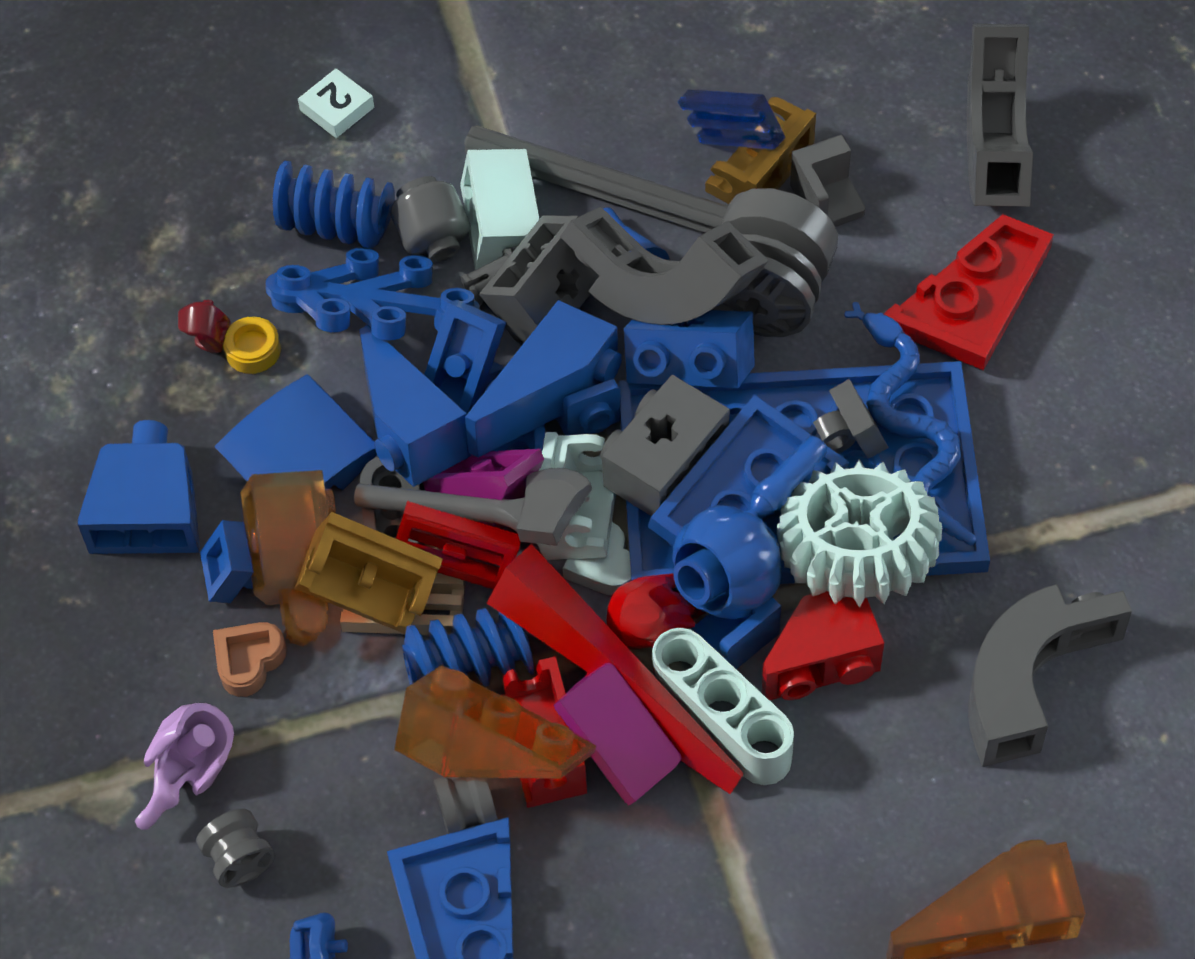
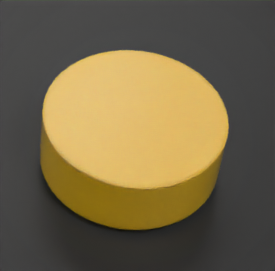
M245 317L235 321L229 326L223 342L225 356L230 366L246 374L266 371L277 362L281 353L277 329L270 321L261 317Z

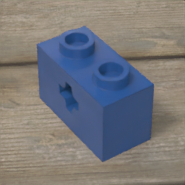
M710 310L686 322L663 325L632 319L624 328L627 383L663 385L671 375H674L691 386L739 388L755 366L753 312Z

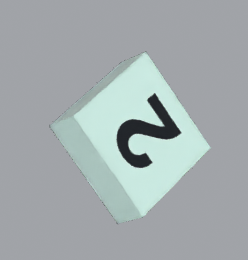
M334 69L298 98L300 111L335 138L339 137L374 108L373 96L338 69Z

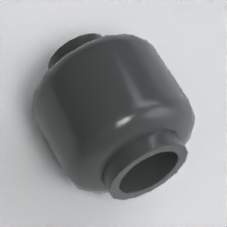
M433 176L420 177L403 185L396 193L397 199L393 202L390 216L407 253L412 256L429 257L432 262L446 260L458 253L461 248L459 243L467 236L471 226L454 186L448 182L437 181Z

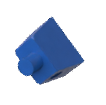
M154 420L139 421L133 427L132 443L107 444L100 449L78 517V527L89 554L199 553L200 541L192 470L185 447L179 443H167L168 428L163 423Z

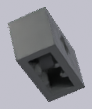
M542 215L480 292L479 295L496 317L507 322L505 328L516 342H525L558 300L579 309L584 301L593 296L588 291L599 275L592 268L584 265L576 257L574 250L560 237L570 221L579 216Z
M671 375L658 391L652 389L643 397L636 410L635 418L623 431L620 429L614 431L606 440L600 454L603 469V486L652 516L729 425L730 409L676 376Z

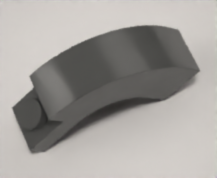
M1027 24L972 25L970 74H968L967 154L969 187L974 206L1030 207L1033 151L1028 143L1026 128V82L1029 26Z
M601 206L570 221L560 236L574 250L576 257L599 275L588 292L617 313L636 321L650 324H676L703 315L739 294L756 278L769 261L729 221L700 235L681 261L662 259L648 252Z
M1055 584L1022 598L1007 609L994 623L980 647L968 702L970 732L982 767L1041 753L1048 724L1037 698L1032 677L1040 667L1055 657L1123 640L1132 613L1124 590L1103 595L1100 592H1091L1077 597L1070 604H1065L1058 584Z

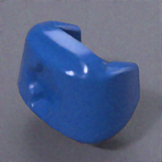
M326 912L296 920L293 923L289 939L290 959H335V953L347 952V940H335V919L331 914Z

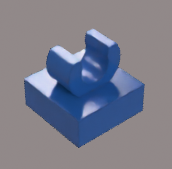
M222 520L200 551L209 602L231 603L242 587L259 589L264 586L272 575L271 568H259L252 565V561L260 559L267 546L266 542L262 540L247 539L244 522Z

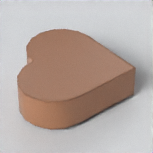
M268 622L213 630L218 673L224 689L234 696L247 697L258 692L266 681L267 672L279 667L286 657L287 647L282 631L276 625Z

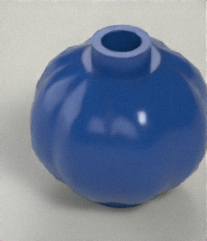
M717 505L694 516L691 522L683 526L673 545L674 581L678 591L694 607L708 612L715 617L735 620L752 614V609L765 604L773 597L781 582V552L777 538L760 518L735 507ZM699 545L704 546L701 550L695 551Z

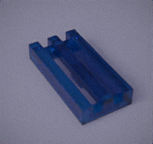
M688 89L677 101L682 110H693L687 117V120L691 127H702L696 134L700 143L775 150L786 138L763 94Z

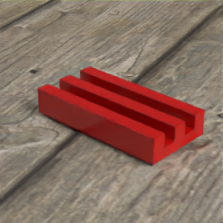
M410 501L406 503L395 538L443 558L437 573L491 589L496 587L505 568L516 558L521 543L517 533ZM408 539L415 540L438 548H442L443 551L427 547L424 545H420L414 542L408 541ZM466 556H469V557H472V558H475V559H479V560H482V561H485V562H489V563H492V564H496V565H499L500 567L498 568V567L491 566V565H488V564H484V563H481V562H478V561H474V560H471V559L466 558Z

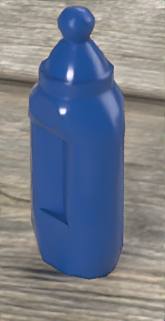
M810 436L805 439L769 477L756 485L755 490L751 494L750 509L745 512H749L756 517L773 515L784 506L792 491L827 454L825 443L818 437Z

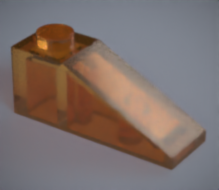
M1029 840L1013 846L1009 851L1002 852L892 931L887 950V959H949L1077 938L1086 913L1067 843L1047 845L1043 840Z

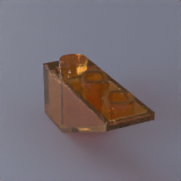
M441 665L406 688L394 750L443 777L561 779L593 755L596 745L573 734L568 727L552 723L521 707L516 700L498 695L473 682L464 673Z

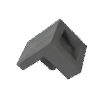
M842 135L792 151L790 186L796 195L817 205L831 218L835 227L862 218L865 215V205L849 179L851 149Z

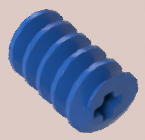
M284 161L279 166L274 182L273 216L275 224L280 230L291 231L296 227L299 233L304 235H312L317 231L322 239L329 240L338 235L342 243L353 244L358 239L362 247L374 248L382 239L391 219L390 210L395 201V190L393 184L387 182L381 195H375L374 179L366 178L360 191H355L354 176L345 173L339 187H335L333 171L329 169H324L318 183L313 182V169L310 165H303L298 177L293 178L291 161Z
M486 608L477 609L474 628L470 626L463 614H456L453 617L450 634H448L438 619L430 620L427 639L423 638L415 625L406 627L402 651L415 703H419L421 684L427 683L435 697L439 698L443 696L445 678L450 677L458 690L464 692L467 688L468 673L474 671L485 687L490 685L492 667L498 666L503 675H505L509 670H515V663L519 660L523 662L530 675H534L533 657L526 630L500 612L498 622L496 623Z

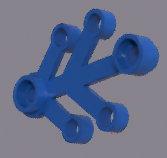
M355 248L346 253V264L315 272H310L308 268L303 266L287 265L279 268L276 273L266 279V293L271 298V304L275 309L286 313L307 312L316 320V326L326 332H341L350 327L351 311L371 328V333L374 337L382 340H396L402 338L406 333L405 312L434 316V327L439 331L448 302L459 300L480 310L479 303L474 300V294L462 288L447 289L441 293V298L396 292L407 288H423L432 283L433 263L429 258L418 255L402 258L399 262L398 272L377 277L379 274V254L372 249ZM351 280H363V281H359V282H355V283H351V284H347V285L341 284V283L348 282V281H351Z

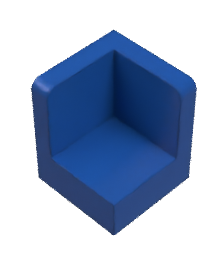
M772 597L765 604L752 609V614L735 620L715 617L709 613L690 630L699 634L735 669H738L779 635L781 605Z

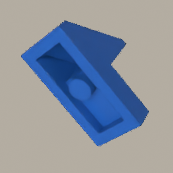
M455 300L447 304L424 375L468 414L484 394L488 385L504 369L503 365L494 362V358L507 322L459 300Z

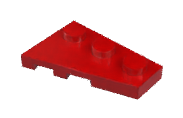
M1002 214L961 248L953 262L936 276L931 273L917 285L916 292L900 306L895 303L883 314L898 322L903 329V333L910 336L914 342L984 371L1049 253L1054 234Z

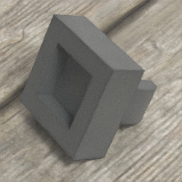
M850 379L829 390L840 411L826 413L813 422L822 441L829 448L839 454L850 448L857 441L868 459L889 448Z

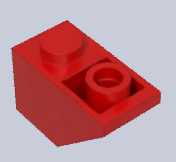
M829 591L816 596H812V594L803 596L763 663L762 694L769 701L781 697L784 700H797L811 694L816 688L841 682L844 685L857 684L867 680L875 672L881 671L884 641L868 598L864 599L859 608L853 597H843L838 603L834 604Z

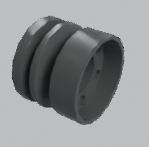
M774 188L750 189L739 193L728 204L721 224L729 221L769 261L745 289L723 302V304L733 311L753 312V331L756 335L786 337L799 333L810 323L813 316L815 303L821 294V282L827 276L837 250L838 232L831 218L817 205L796 194Z

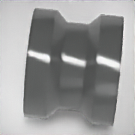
M482 766L469 769L466 776L452 780L447 776L433 779L447 834L497 820L493 799Z
M236 809L224 813L208 823L197 836L196 842L203 856L212 858L215 862L213 873L222 887L231 888L248 883L266 871L274 861V850L267 840L258 837L256 833L258 823L250 810Z

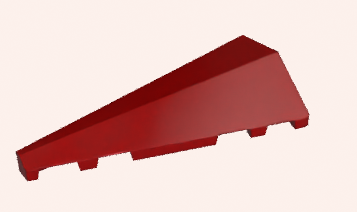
M531 543L505 568L487 604L587 672L585 677L605 663L610 662L613 664L681 754V761L731 794L744 773Z

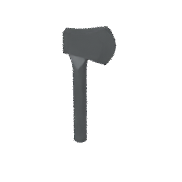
M548 468L526 476L525 498L497 500L360 483L356 487L354 501L358 507L404 512L407 501L473 521L497 523L510 527L517 531L521 542L557 546L570 520L591 492L592 486L589 480L577 471L566 468Z

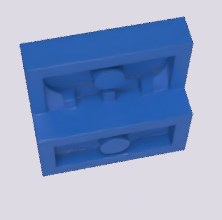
M308 374L292 382L259 405L214 446L272 509L293 527L333 485L343 491L363 470L365 465L377 455L374 446L375 441Z

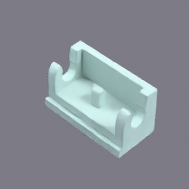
M526 149L467 151L460 185L465 212L471 226L469 238L475 270L502 257L504 249L518 246L539 220Z
M557 432L545 433L542 450L544 462L539 471L548 468L574 470L585 476L592 486L591 492L564 530L558 545L538 544L540 552L546 560L607 557L616 494L603 486V469L600 455L589 457L582 453L583 451H601L605 444V438L594 434L558 436Z

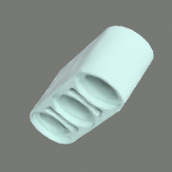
M685 628L669 629L662 633L654 642L652 650V671L655 678L744 773L743 777L752 783L760 785L775 784L784 779L790 771L794 742L793 726L786 715L699 634ZM683 661L691 664L693 667L686 671H675L668 668L667 665L672 662ZM715 701H727L736 707L730 711L720 712L713 710L709 705ZM759 741H769L777 745L779 749L770 753H762L753 749L751 745Z

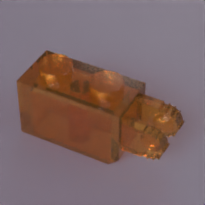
M322 470L252 474L240 493L245 530L254 571L251 575L253 592L266 605L280 604L282 625L286 627L283 631L287 635L286 639L290 640V644L294 643L304 647L312 641L315 642L318 638L317 636L321 632L323 633L329 624L327 621L329 615L326 614L329 610L328 602L295 589L315 530L331 512L336 513L334 494L331 489H325Z

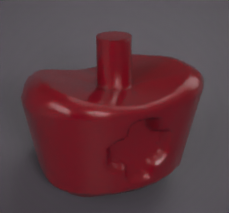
M212 300L194 302L179 310L178 329L187 335L194 336L197 347L212 354L219 353L224 349L223 342L231 321L225 313L214 305Z

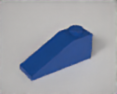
M558 300L465 416L468 453L479 458L562 416L564 397L614 379L622 360V355L618 352L617 326Z
M368 325L359 329L365 374L377 433V440H375L374 446L377 456L384 467L389 471L396 470L410 485L415 487L470 457L465 422L466 412L386 340L374 337Z

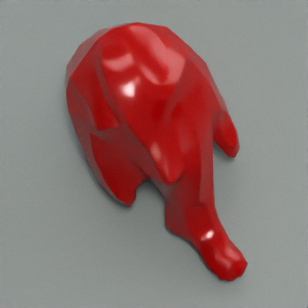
M673 573L639 577L618 587L610 599L606 621L607 626L629 649L653 647L657 638L669 629H689L695 627L693 619L700 617L706 612L694 607L679 591H674L676 584Z

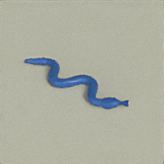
M853 302V311H845L844 316L846 318L862 320L879 345L888 348L895 347L900 352L899 361L883 372L870 386L866 404L873 420L890 433L927 438L934 441L938 446V454L921 468L911 481L923 482L927 496H929L930 490L951 474L960 460V439L945 421L929 415L897 411L890 405L891 395L917 370L920 362L918 347L910 336L903 333L902 327L894 319L881 312L879 314H865L861 311L859 303ZM938 507L942 532L955 537L959 541H964L967 545H973L976 542V536Z

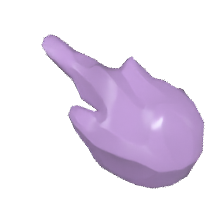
M207 703L182 705L162 721L144 758L145 767H149L155 761L154 789L147 807L135 820L138 828L148 830L156 823L164 811L175 807L179 802V790L186 781L191 784L195 795L203 793L212 785L227 760L234 738L233 726L220 709Z

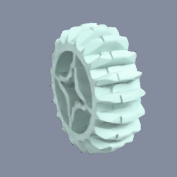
M859 459L855 467L850 469H843L835 462L832 471L827 475L813 470L809 483L801 482L794 489L792 497H788L786 504L782 507L780 523L777 524L778 542H780L781 558L784 560V566L791 568V574L794 576L795 583H807L812 596L829 591L834 604L838 603L843 597H853L860 608L866 597L875 596L885 604L890 591L907 596L911 582L924 583L929 568L935 566L936 559L939 556V542L942 540V523L939 522L935 497L927 496L923 482H910L905 469L889 474L884 462L874 469L864 468ZM902 533L899 537H897L895 540H893V537H895L896 535Z

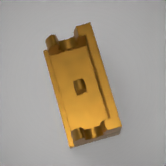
M771 97L765 104V107L771 112L781 115L785 121L776 115L765 112L759 119V124L726 162L717 161L710 170L715 176L711 175L705 182V192L729 204L737 194L750 189L774 188L779 190L791 175L792 151L814 144L815 112L809 109L804 111L781 98Z
M331 512L315 530L295 589L405 634L406 627L412 625L415 615H422L443 558Z

